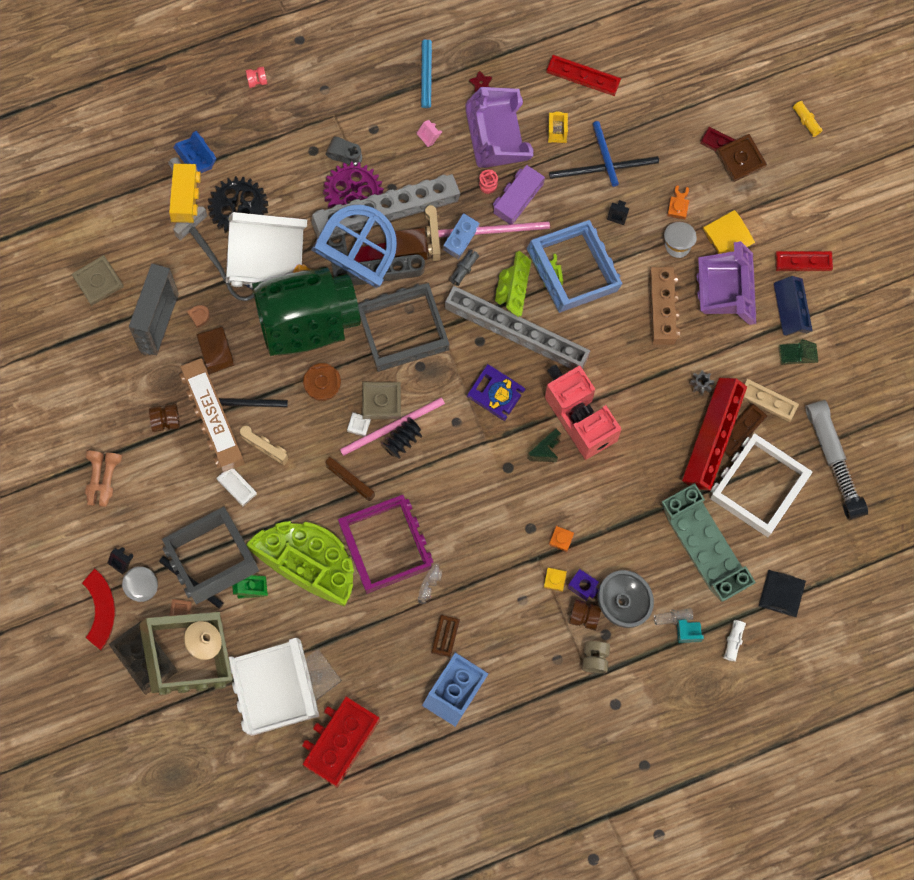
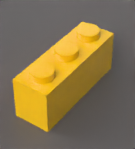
M196 164L173 165L169 210L171 222L194 223V216L198 215V204L195 203L196 199H199L197 183L201 181V172L197 171Z

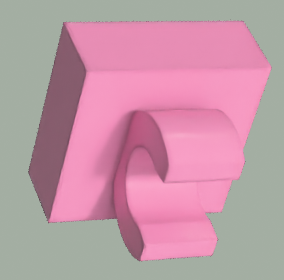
M429 120L423 122L417 132V135L427 147L432 146L442 133L441 130L438 131L435 128L436 124L431 123Z

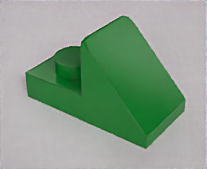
M251 575L232 585L233 595H237L238 599L268 596L266 576Z

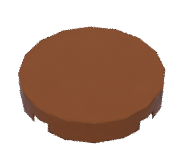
M318 363L312 365L305 373L303 385L306 393L311 398L318 401H326L332 399L339 392L341 378L336 368L327 363Z

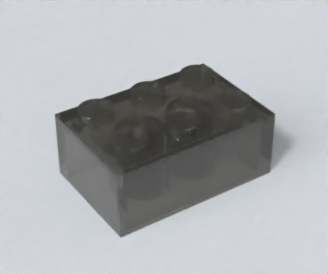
M140 621L112 641L109 646L142 692L147 695L151 692L139 626L142 621ZM154 639L161 681L163 683L178 671Z

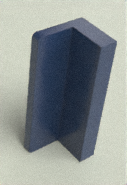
M790 276L775 282L774 288L783 335L788 336L796 332L806 334L812 332L803 279Z

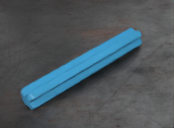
M431 40L422 41V108L431 107Z

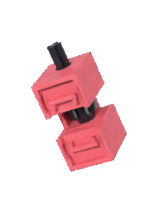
M557 365L551 366L547 372L553 381L547 384L545 399L583 458L587 460L616 443L622 429L606 405L594 413L590 403L593 400L595 388L581 366L579 365L564 375Z

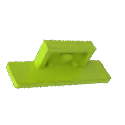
M520 251L515 254L514 265L504 269L499 274L495 301L500 305L507 301L506 308L517 317L522 316L531 260Z

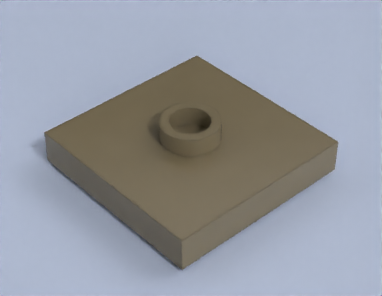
M104 255L72 273L74 280L91 306L124 287Z
M363 382V419H401V382Z

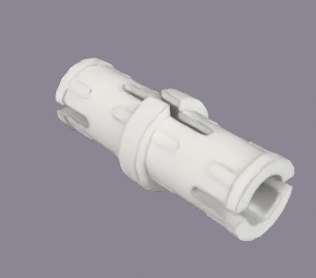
M738 620L733 621L730 636L726 640L728 643L724 659L736 661L739 646L743 642L741 639L746 623Z

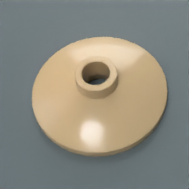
M198 621L186 629L184 645L190 655L199 660H209L219 653L222 644L221 636L212 624Z

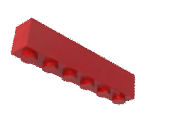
M737 378L718 379L682 480L688 486L695 483L699 490L711 491L747 390V386Z

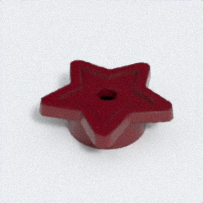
M479 71L477 77L470 79L469 82L474 85V92H476L481 87H489V83L493 78L491 76H484Z

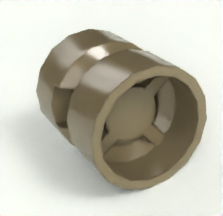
M586 641L584 646L586 657L583 658L582 670L591 673H607L608 661L606 657L609 656L610 644Z

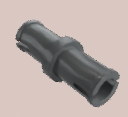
M469 250L462 262L460 261L457 264V269L449 278L452 284L459 286L466 274L471 272V267L479 258L477 252Z

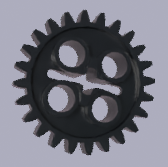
M235 176L234 181L227 178L228 183L226 184L221 181L222 187L215 186L216 192H211L212 198L208 199L209 204H211L208 206V211H211L209 216L213 218V224L218 223V229L224 227V233L229 231V215H223L225 211H231V214L233 212L236 213L235 207L238 206L240 191H242L238 213L255 215L268 213V208L266 207L269 204L266 201L267 195L263 194V188L258 189V183L252 185V179L245 182V177H242L241 181H238L237 176ZM228 194H235L233 198H227ZM246 197H253V200L245 201Z

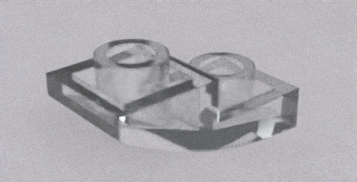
M435 563L424 578L418 596V603L426 604V599H430L432 588L428 586H436L437 581H441L443 570L439 569V563Z

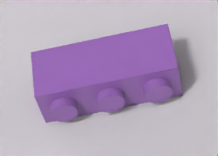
M528 165L523 170L519 169L515 175L516 179L514 182L506 186L504 195L498 197L493 204L494 214L510 225L514 224L544 185L545 177Z

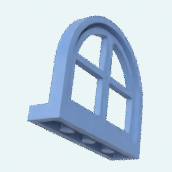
M351 205L340 209L330 217L311 250L369 285L378 288L382 284L383 277L394 259L397 241L392 224L380 211L365 205ZM353 215L369 217L360 235L339 222ZM374 222L378 223L385 234L386 250L366 239ZM335 227L357 238L348 256L326 244ZM363 242L384 254L375 272L354 260Z

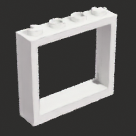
M754 433L752 438L747 437L742 444L744 449L741 454L737 452L731 460L734 463L732 467H726L721 477L723 480L721 483H715L710 491L713 493L710 499L766 537H769L812 474V471ZM753 445H756L801 475L768 524L721 494Z

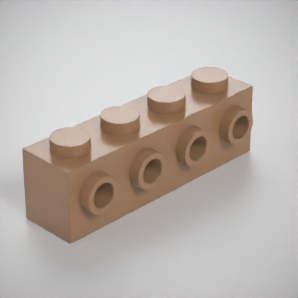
M651 267L649 276L652 345H675L677 338H680V327H676V320H679V309H676L675 303H678V291H675L678 276L674 274V267Z

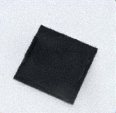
M768 570L759 607L797 617L806 580Z

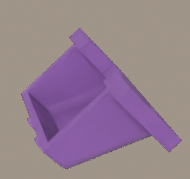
M740 241L734 242V252L698 257L699 273H697V281L700 284L698 299L701 312L704 314H738L749 325L756 324L753 253Z

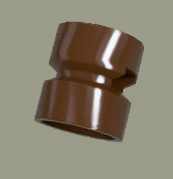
M176 404L165 405L164 409L160 406L149 408L152 432L164 431L165 427L169 430L180 428Z
M575 599L569 624L580 626L584 623L585 628L596 631L601 614L600 606L591 604L588 607L584 601Z

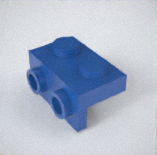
M197 131L193 132L189 139L175 143L173 147L185 164H196L197 171L201 173L211 170L216 161L213 151L209 149Z

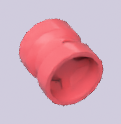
M263 66L258 67L257 70H246L249 88H253L258 84L267 85Z
M485 170L480 174L479 188L482 192L486 194L495 192L498 185L496 172Z

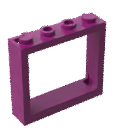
M404 495L338 519L339 526L366 594L432 569L431 563L434 562L432 555L425 550L426 540L423 534L419 535L417 530L420 527L416 516L412 517L410 512L413 509L409 499L405 500ZM400 506L423 565L371 584L349 526Z

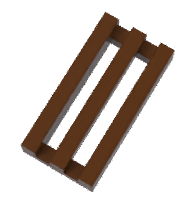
M445 615L440 616L432 654L451 658L460 619ZM447 620L441 649L437 650L443 621ZM451 622H455L448 652H445Z

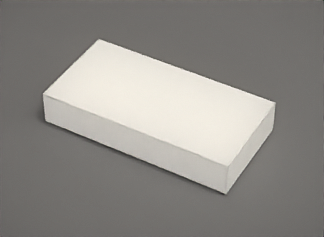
M235 469L223 472L217 477L218 482L242 507L257 495V492Z

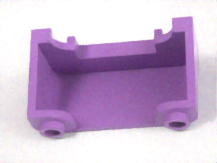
M481 87L468 99L466 115L478 167L488 168L523 162L533 157L531 144L528 142L522 143L516 112L523 103L519 89Z

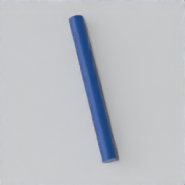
M595 121L593 122L594 131L611 185L615 187L619 185L600 122Z

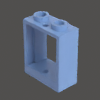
M463 213L443 245V250L459 260L478 230L480 223Z

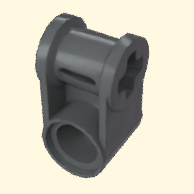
M334 136L326 151V156L330 159L349 165L353 162L354 166H357L359 162L361 164L363 159L359 145L340 137Z

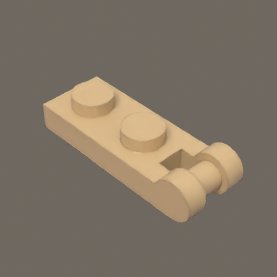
M429 205L425 209V219L430 224V226H426L427 237H431L428 250L429 255L433 257V261L440 260L437 211L433 205Z
M243 426L240 429L241 437L245 442L282 465L286 464L288 461L286 450L280 446L274 447L264 436H256L252 433L249 426Z

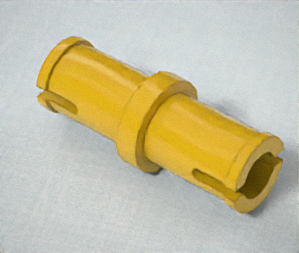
M799 101L793 106V109L801 118L800 122L806 125L813 137L823 131L814 119V114L808 111L803 101Z

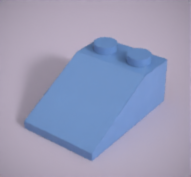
M455 653L422 706L456 727L488 676V673Z

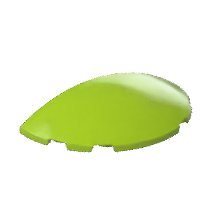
M291 521L275 524L273 528L260 531L246 544L247 548L261 561L306 591L342 606H345L353 589V563L351 557L349 558L345 551L344 544L327 529L308 522L303 524H292Z

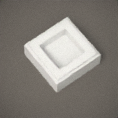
M352 413L347 432L365 437L371 419H363V415Z

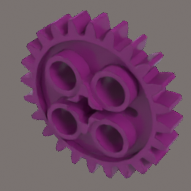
M351 162L349 167L346 163H343L342 169L337 165L336 172L331 170V176H327V182H324V188L326 189H324L323 195H327L324 201L329 202L328 208H332L339 204L346 205L347 201L367 199L368 197L364 196L362 192H368L370 196L374 194L381 195L384 188L380 187L382 186V181H377L379 175L373 176L374 169L367 171L368 165L361 168L360 162L357 166H354L353 162ZM358 177L360 181L355 182L352 178ZM342 186L345 190L339 191L336 187Z

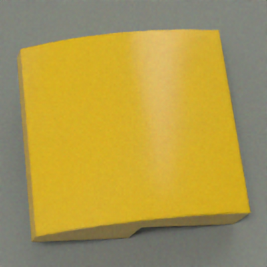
M735 210L702 227L710 244L714 245L718 254L734 252V242L741 241L746 247L755 243L743 220Z

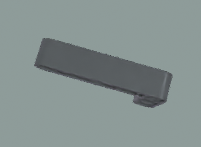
M344 235L328 239L329 246L348 256ZM334 239L341 240V242L338 244H335L332 241ZM420 255L395 257L383 277V282L421 276L425 271L424 258ZM382 259L359 263L375 272ZM332 263L334 277H337L339 274H346L351 277L353 286L368 284ZM418 263L421 267L413 268L412 265ZM395 266H401L402 270L395 271L393 268Z

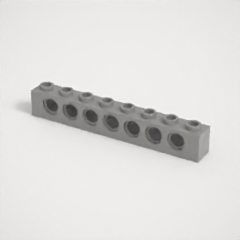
M453 174L448 176L441 175L437 179L423 180L419 184L413 186L406 185L399 190L392 189L381 195H371L367 199L353 200L346 205L339 204L332 209L318 210L312 214L311 223L318 238L330 217L347 206H369L380 211L389 221L424 212L429 205L438 208L458 202L460 191ZM416 195H422L424 198H419ZM403 199L406 203H402L399 200ZM386 204L389 208H384L382 205ZM353 215L354 218L346 217L339 222L352 231H358L363 229L369 217ZM335 227L329 239L347 234V232Z
M453 286L445 301L446 310L572 370L579 365L583 369L589 358L590 350Z

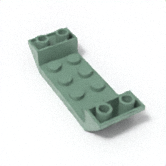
M694 483L661 503L669 524L707 587L721 602H724L756 582L747 567L742 568L704 506L703 502L705 499Z

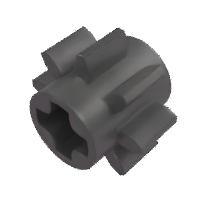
M701 370L699 375L693 374L692 377L695 380L690 381V385H694L693 392L698 391L703 395L704 391H711L709 385L714 384V381L710 380L711 373L705 374ZM699 380H703V383L705 385H701V382H699Z

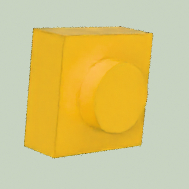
M548 568L544 588L563 592L567 571Z

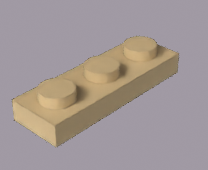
M747 379L745 383L747 390L743 400L791 422L798 408V403Z

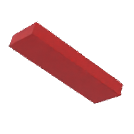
M776 251L775 253L776 271L833 270L832 251Z

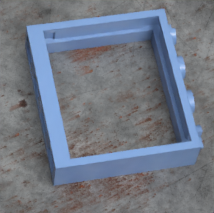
M590 220L533 239L527 247L559 313L615 293L622 285L620 275L616 272L613 261L608 257L605 245L600 241L596 228L594 229ZM583 235L608 285L568 299L543 248Z

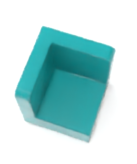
M687 620L678 621V643L703 641L704 635L701 634L700 622L687 623Z

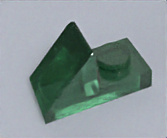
M801 339L798 344L779 345L780 365L819 362L816 343Z
M557 429L553 430L528 453L527 459L538 462H557L558 457L550 448L554 449L561 442L559 440L561 433Z

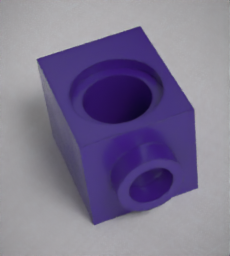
M579 569L569 583L568 589L587 601L589 597L593 599L597 594L599 582ZM586 582L589 584L590 589L582 590L579 584Z

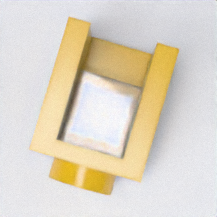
M549 113L548 143H567L568 113Z

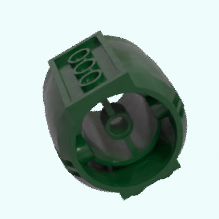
M328 267L290 273L252 284L256 309L270 356L298 354L345 341L344 329L361 324L358 302L351 277L343 275L332 278Z

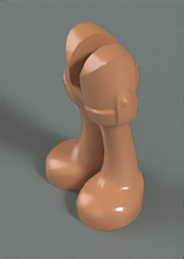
M87 451L86 458L92 464L90 484L85 488L87 505L95 506L97 492L100 491L99 506L107 507L110 498L113 496V488H111L112 474L116 465L122 461V455L106 453L105 472L102 484H100L104 454L97 451Z

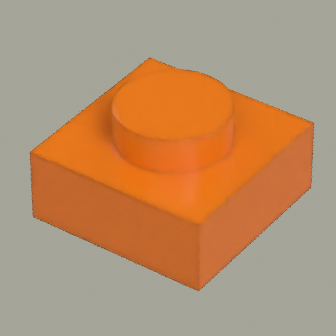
M556 526L549 545L567 552L574 532Z

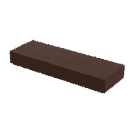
M752 404L734 424L724 452L729 458L734 455L746 438L750 437L767 418V415L756 405Z
M331 457L325 461L326 468L370 502L375 497L373 490Z

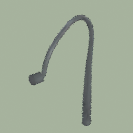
M192 227L189 230L190 234L216 266L226 283V274L218 259L197 229ZM226 283L228 290L236 299L248 301L254 298V293L248 297H240L233 291L230 283Z

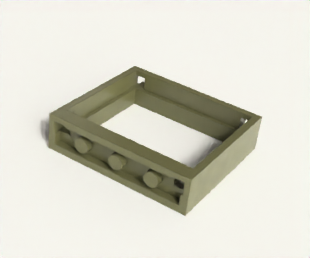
M220 612L146 618L139 624L151 693L167 695L171 691L186 693L190 689L204 691L208 687L223 689L233 680ZM198 621L212 624L220 633L222 641L221 649L214 657L218 678L162 684L153 630L187 628Z

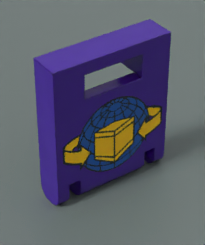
M487 364L466 397L505 421L507 416L502 411L509 415L521 397V394L517 391L524 393L525 388ZM485 376L490 382L483 393H481L476 388Z

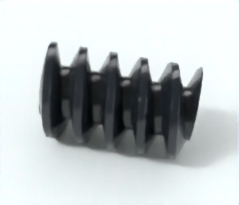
M410 417L407 418L408 423H402V428H396L397 433L392 432L391 438L387 437L385 439L386 444L381 443V446L392 457L400 459L399 451L405 454L404 447L411 448L410 441L417 442L415 436L423 437L420 427Z

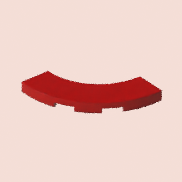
M94 568L82 582L90 592L95 606L94 622L85 638L102 651L113 631L116 608L108 583Z

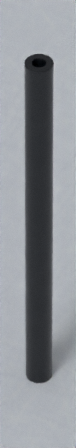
M659 157L614 162L613 166L614 170L659 164ZM605 164L551 171L549 172L550 179L603 172L607 171Z

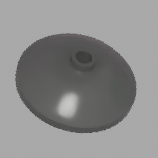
M627 570L615 571L604 578L598 590V603L602 613L610 622L619 627H637L643 624L653 611L654 598L651 588L641 576Z

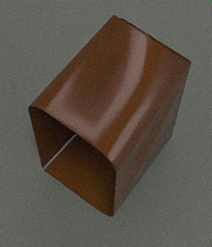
M424 228L395 231L397 246L394 258L420 255L424 260H428L427 252L429 257V250Z
M223 327L197 334L209 375L234 366Z

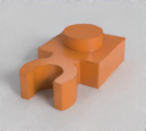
M677 185L674 191L676 197L671 196L667 216L685 220L689 200L685 198L688 196L689 188L686 187L685 193H680L678 191L679 186Z

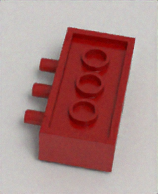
M345 697L337 711L329 706L326 707L324 713L332 717L326 728L319 723H316L313 727V730L321 734L316 744L314 745L310 741L305 740L302 747L310 751L302 764L303 767L335 788L339 787L380 722V717L348 697Z

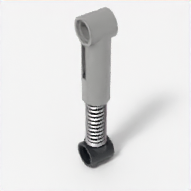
M826 400L806 405L807 417L810 423L813 424L828 466L833 467L832 470H834L833 473H835L837 483H839V489H842L841 492H843L844 498L843 510L846 518L853 520L868 515L867 504L864 498L858 496L857 491L854 490L855 487H853L851 475H848L849 471L847 472L848 468H846L847 465L844 462L847 459L832 423L830 409Z

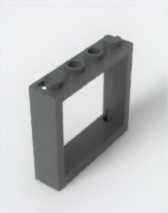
M151 263L130 321L129 329L140 353L157 356L179 293L170 268Z
M418 283L413 288L407 290L402 288L393 294H382L377 299H365V302L358 304L361 324L377 372L449 351L450 344L429 283L421 285ZM425 296L440 340L379 358L365 314Z
M225 506L162 539L165 544L162 549L166 557L169 558L171 556L172 560L169 562L174 572L179 571V574L176 576L180 584L186 585L184 591L187 597H192L196 604L259 572L255 560ZM225 524L244 561L193 587L174 550Z

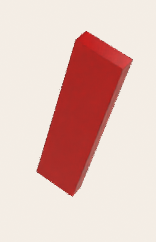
M552 55L546 71L548 74L612 96L616 95L621 82L619 77L556 55Z

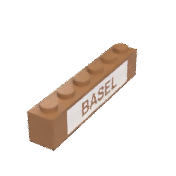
M202 358L180 366L183 372L179 374L183 384L187 383L189 390H186L190 401L194 400L196 404L193 407L197 418L201 416L203 421L200 424L203 434L208 433L210 440H207L210 451L215 450L217 455L214 457L217 468L221 467L223 472L244 465V459Z

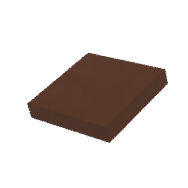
M750 134L716 150L733 182L767 166Z

